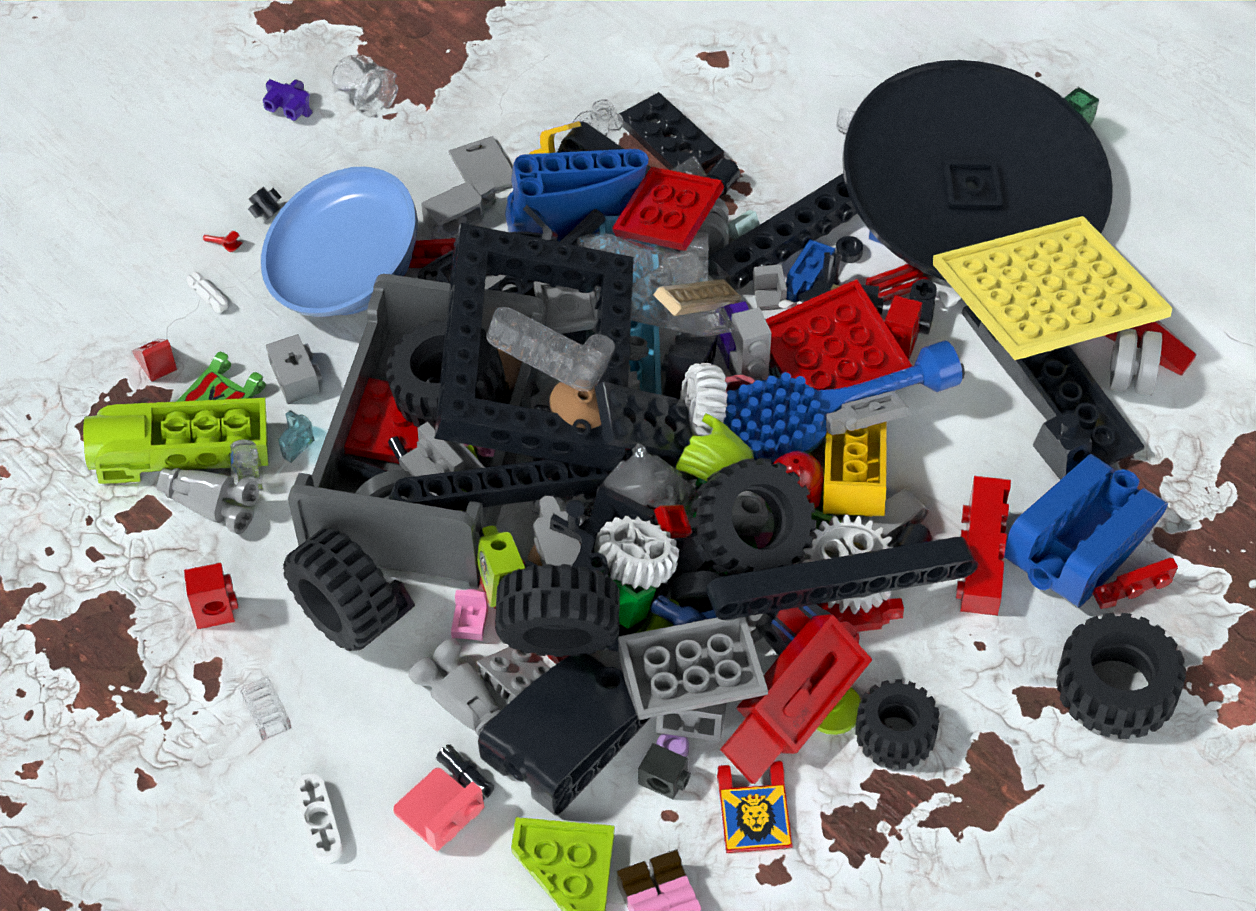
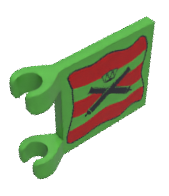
M220 351L214 356L205 372L176 402L252 398L265 389L266 384L262 381L263 376L257 372H253L249 376L244 387L221 375L230 369L231 362L227 360L229 358L228 355Z

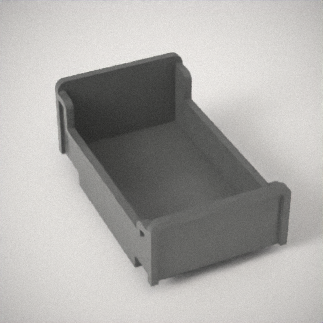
M380 274L375 280L373 292L368 303L367 325L312 475L299 473L288 495V503L298 546L321 529H336L341 534L345 533L353 542H357L362 547V550L373 559L376 566L469 582V587L478 588L481 577L477 562L479 532L484 527L496 526L502 505L483 507L482 503L470 501L467 510L456 511L355 494L366 481L338 470V462L342 455L351 456L388 471L403 470L398 463L345 454L344 446L368 379L374 378L387 381V361L395 345H400L401 338L407 333L409 335L413 333L415 327L419 325L424 327L429 325V321L433 320L442 322L447 317L450 283L392 274ZM485 289L481 327L485 329V332L490 333L493 339H500L515 346L523 360L514 391L510 392V405L531 408V392L541 360L546 361L548 356L545 304L541 299L534 296ZM434 380L426 381L428 383H440V381ZM473 447L479 462L484 467L515 464L517 453L495 450L493 457H483L478 454L477 447Z

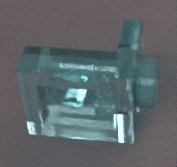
M289 410L285 414L289 429L282 433L278 442L282 458L292 463L315 439L311 421L305 415H298Z

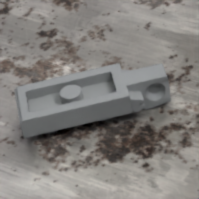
M893 391L842 404L840 410L826 414V428L831 435L844 434L847 429L854 431L855 429L867 428L871 425L908 416L909 407Z

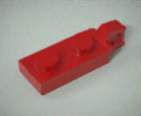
M1174 558L1164 559L1117 576L1115 581L1094 588L1092 594L1100 609L1114 607L1119 599L1125 597L1134 599L1142 595L1145 590L1154 587L1162 589L1168 586L1173 581L1178 565Z
M889 598L887 601L882 599L883 602L878 608L872 604L871 609L867 613L860 606L856 614L852 613L850 606H847L845 611L840 613L839 604L837 603L831 609L828 608V602L817 604L833 614L839 622H849L857 632L882 629V625L889 624L890 620L902 619L904 614L902 598Z

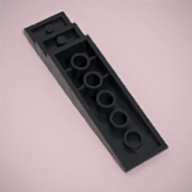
M969 306L963 307L962 315L1011 379L1046 420H1050L1065 412L1075 414L1079 418V425L1091 438V454L1108 465H1112L1144 450L1145 446L1069 345L1014 360Z

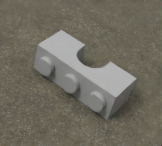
M760 307L732 314L731 335L737 350L730 351L729 371L731 376L741 374L760 381L767 380L772 333Z

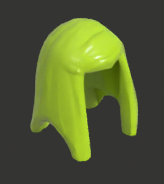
M705 413L702 421L713 428L712 433L705 436L693 434L689 440L690 445L684 448L678 460L676 469L708 481L707 478L714 472L721 470V468L745 459H754L750 447L723 422Z

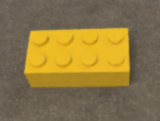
M887 421L871 425L867 428L855 429L854 431L847 429L844 434L831 435L828 431L826 432L823 514L864 515L867 517L885 516Z

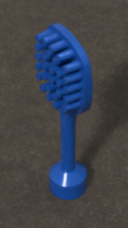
M944 340L923 347L912 367L848 387L816 390L805 383L806 380L803 376H798L794 379L787 372H784L781 378L771 375L767 380H755L753 384H743L734 391H727L726 417H724L723 423L750 447L754 460L760 458L770 459L772 465L779 457L789 452L800 451L808 454L817 448L826 436V414L840 410L842 404L896 391L917 383H921L934 392H940L961 384L962 367L951 343Z

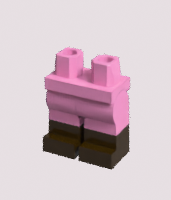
M678 849L650 858L649 868L646 861H642L617 870L618 889L629 911H701V906L698 899H696L694 890L682 866V859Z

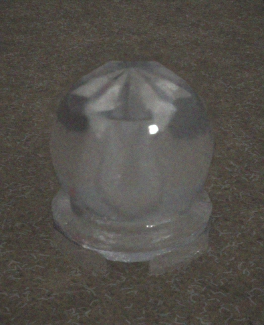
M361 54L349 55L340 59L333 69L331 82L334 93L341 101L356 107L357 111L368 118L378 117L377 113L383 107L388 110L398 92V86L395 84V77L397 75L388 68L377 65L368 56Z

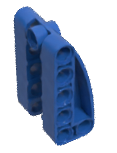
M639 149L524 154L518 156L514 161L511 176L513 191L508 196L505 211L508 232L525 231L543 234L542 228L523 210L526 205L540 212L549 225L557 232V241L559 242L594 209L601 211L604 216H620L645 177L648 166L647 154ZM600 227L592 234L600 232Z
M1090 454L1016 519L1006 540L1004 558L1028 573L1030 582L1040 590L1050 588L1080 608L1093 596L1094 588L1104 585L1134 552L1163 516L1168 503L1146 488L1139 490V478L1133 472L1124 469L1115 471L1113 467Z

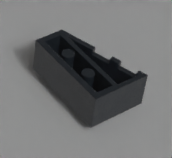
M684 327L681 334L676 335L674 344L670 345L669 352L664 355L662 371H666L664 396L680 399L682 381L685 379V373L691 365L701 363L714 364L719 332Z

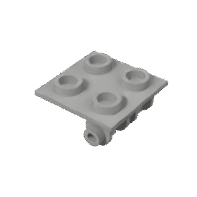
M510 647L477 661V664L481 667L479 670L482 674L481 678L487 681L497 693L501 692L500 696L502 698L508 697L507 701L509 703L550 669L534 653L528 654L521 652L520 649L514 650Z

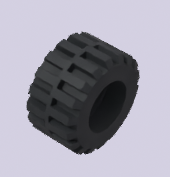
M895 679V683L890 684L889 680L881 682V687L875 684L870 687L869 693L865 692L862 696L855 727L856 741L859 747L863 746L862 753L866 757L872 755V762L877 765L883 762L886 763L885 768L892 769L893 765H898L899 769H906L907 764L910 763L914 767L919 764L920 758L925 760L929 756L930 750L933 751L940 721L939 708L935 707L936 701L933 696L927 697V690L923 687L920 689L915 688L916 683L909 681L908 684H903L902 679ZM890 717H898L908 721L913 728L906 731H895L887 728L881 721Z

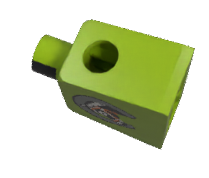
M487 526L479 532L477 562L490 607H496L498 584L507 574H511L517 569L523 570L525 567L511 533H499L496 526Z

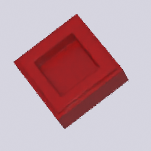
M660 505L654 510L658 524L661 525V530L670 532V538H686L692 534L683 505Z

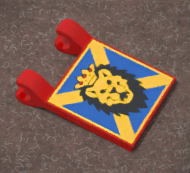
M774 761L770 765L769 779L771 785L732 788L731 767L729 765L718 766L717 782L726 853L792 848L783 763L781 761Z

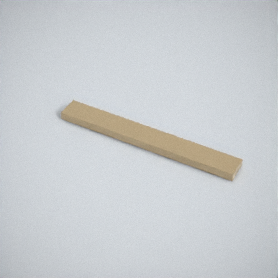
M724 279L659 287L653 294L674 316L714 310L728 304L739 303L742 299Z

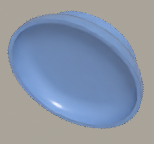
M351 167L326 174L298 191L279 211L270 225L263 243L261 272L270 294L288 309L306 316L330 317L349 315L367 310L377 276L380 274L405 276L410 265L416 242L418 217L415 204L408 189L397 177L384 170L373 167Z

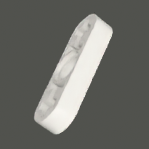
M305 774L295 784L297 799L314 858L320 863L330 864L337 861L342 855L343 847L323 779L317 774ZM313 786L315 789L316 802L311 803L307 787ZM316 812H324L328 815L327 820L320 825L312 824L310 817ZM326 833L331 845V850L327 852L323 849L320 836Z

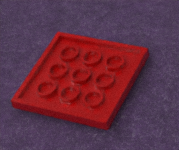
M857 279L765 319L772 333L770 357L780 374L782 375L784 372H787L794 379L798 376H803L806 380L805 383L816 390L848 387L912 367V364Z

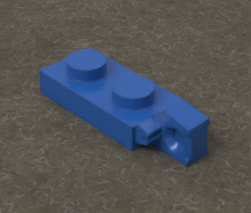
M811 239L808 241L787 273V280L785 282L786 287H788L786 300L797 303V295L814 286L815 281L822 275L824 253L830 252V255H832V253H835L836 248Z

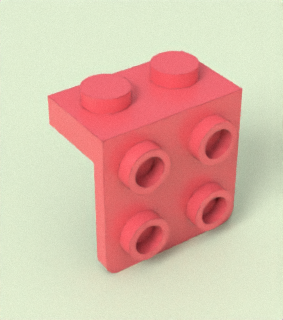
M435 768L394 805L393 810L394 814L438 852L463 827L479 815L484 809L482 789L473 781L464 788L443 769Z

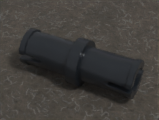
M451 744L446 745L447 750L444 747L441 748L436 759L453 774L454 780L460 785L464 784L466 787L473 781L482 789V793L486 798L492 794L494 784L477 771V765L473 761L466 760Z

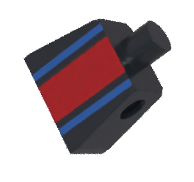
M817 604L764 613L756 623V629L777 655L780 656L812 616L830 615L831 613Z

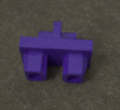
M269 79L266 82L267 93L262 99L265 110L273 113L279 107H282L284 115L293 121H296L301 115L309 118L313 113L309 107L310 95L308 91L304 90L302 81L295 79L291 84H282Z

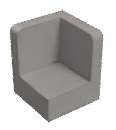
M781 264L754 267L753 289L757 308L760 307L761 310L780 309L779 303L782 300H786L787 288Z

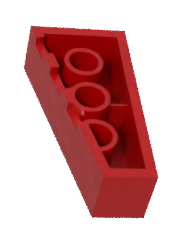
M974 476L969 505H963L961 523H966L967 525L966 530H961L960 537L966 539L978 562V568L973 574L963 578L962 581L957 580L955 598L961 599V612L998 616L1002 598L1004 561L1002 560L1005 554L1007 537L1005 532L1009 512L1007 501L1011 488V480Z

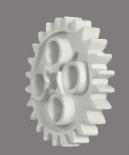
M848 515L843 517L841 523L834 516L829 524L822 521L818 527L819 530L816 529L810 533V536L813 537V542L810 548L803 549L805 551L803 559L805 560L802 563L830 559L831 557L825 553V550L832 551L836 557L888 549V544L892 538L891 536L886 538L880 536L883 531L882 527L876 531L872 530L873 521L871 520L864 526L861 525L860 516L856 518L854 523L850 522ZM853 542L860 543L864 550L857 549ZM888 591L828 602V608L831 609L837 603L839 604L840 613H843L847 606H850L852 613L856 614L861 606L867 613L871 609L872 604L878 608L883 602L882 599L887 601L892 593Z

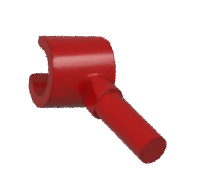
M231 231L225 237L206 234L203 236V241L218 243L228 252L235 251L243 244L241 241L236 240L240 237L236 231Z

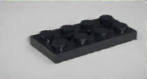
M660 92L617 115V122L668 170L682 173L686 171L696 175L717 163L718 160L724 159V150ZM650 120H658V121H660V122H659V123H656V122H649V121H650ZM666 135H675L676 137H675V138H672V137H664V136H666ZM682 150H691V151H693V152L688 153V152H681V151H682Z
M601 382L594 386L605 444L680 459L684 448L690 445L689 440L693 436L685 400Z

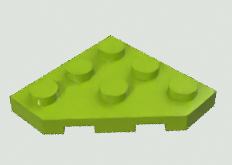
M515 817L511 844L512 854L562 911H606L615 826Z

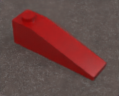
M1159 320L1132 327L1137 333V348H1139L1141 336L1146 330L1162 333L1159 365L1183 376L1195 360L1197 354ZM1118 332L1107 334L1105 337L1115 342Z

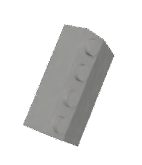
M746 617L730 620L713 618L618 637L619 659L625 683L639 720L768 695V689Z

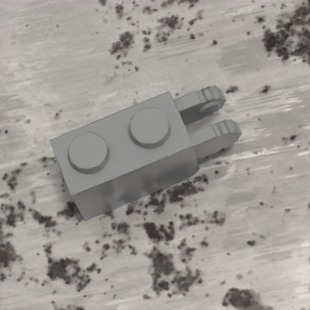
M483 180L471 185L467 181L435 197L429 198L421 203L423 222L437 239H447L457 234L461 223L476 225L482 222L484 217L483 210L493 206L496 202L494 182Z
M545 495L539 502V518L533 524L535 532L534 544L542 566L543 564L560 566L561 564H569L572 566L581 548L579 540L550 529V519L553 513L566 521L568 514L566 511L561 512L559 504L553 496Z

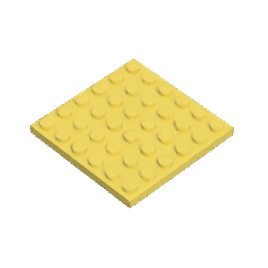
M1084 216L933 255L934 267L1014 360L1171 317L1172 307Z

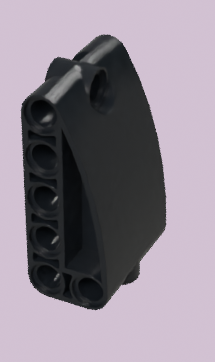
M585 653L574 657L570 655L532 682L483 728L478 738L480 758L502 776L510 774L518 781L527 783L531 789L532 799L557 816L571 804L650 718L638 719L623 672L620 669L607 667L590 654ZM610 685L616 686L614 689H607L606 687Z

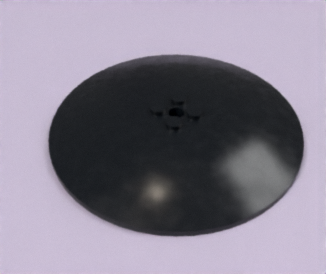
M944 60L925 63L901 71L883 81L863 99L849 123L844 140L842 164L845 184L850 199L862 221L872 234L893 254L920 271L944 281L946 279L933 265V255L1084 216L1101 234L1110 214L1113 192L1111 170L1103 146L1092 127L1079 111L1059 93L1028 75L1000 65L969 60ZM966 182H973L978 188H969Z

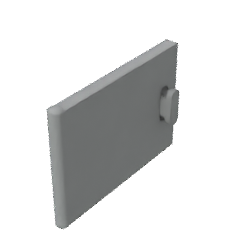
M493 136L449 150V155L465 182L469 181L473 185L483 180H491L494 182V192L512 186L511 176L513 169Z

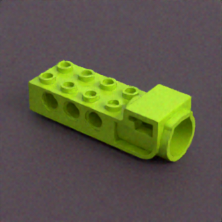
M265 398L106 406L99 410L97 416L84 417L83 439L88 470H96L99 484L140 482L141 472L162 471L163 468L169 470L175 468L182 470L231 468L232 450L233 454L237 457L233 456V461L237 463L236 467L268 466Z

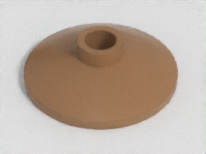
M569 378L561 381L552 390L550 396L551 411L558 413L564 421L571 425L578 419H584L590 423L591 428L600 426L601 420L594 386L598 384L583 378ZM579 424V425L576 426V427H579V428H585V429H586V427H585L584 425H582V424Z

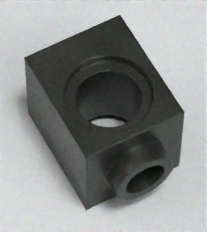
M652 743L638 768V785L674 800L679 789L683 791L690 780L691 773L688 772V758Z

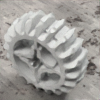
M711 363L691 365L685 373V379L682 381L680 399L685 400L689 412L688 417L692 435L705 436L712 433L713 428L702 421L705 413L717 418L721 422L726 417V398L728 394L726 393L727 383L725 382V375L720 367L711 365Z
M625 516L623 520L615 517L612 522H606L605 526L601 528L600 533L597 534L594 545V553H602L607 558L608 574H611L612 580L618 579L622 582V586L627 583L632 585L634 589L637 586H642L647 590L650 585L658 588L661 583H667L672 573L676 570L679 557V549L676 548L677 541L670 538V532L662 531L661 525L654 526L650 520L647 522L641 521L639 517L635 520L628 516Z

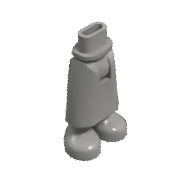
M163 468L157 483V490L165 493L167 498L175 500L199 515L218 523L222 522L226 517L227 528L230 532L241 534L247 529L253 518L254 511L246 507L232 505L230 502L222 500L223 497L235 499L238 503L247 506H253L257 503L259 496L258 484L254 479L243 478L235 485L233 477L205 471L182 470L179 468L169 470Z
M449 638L436 648L433 656L435 663L448 674L443 678L435 663L428 657L417 661L410 669L408 675L415 684L432 687L431 697L448 713L468 728L474 730L479 736L483 728L501 710H499L490 691L469 663L460 665L458 660L461 650L460 644L454 638Z

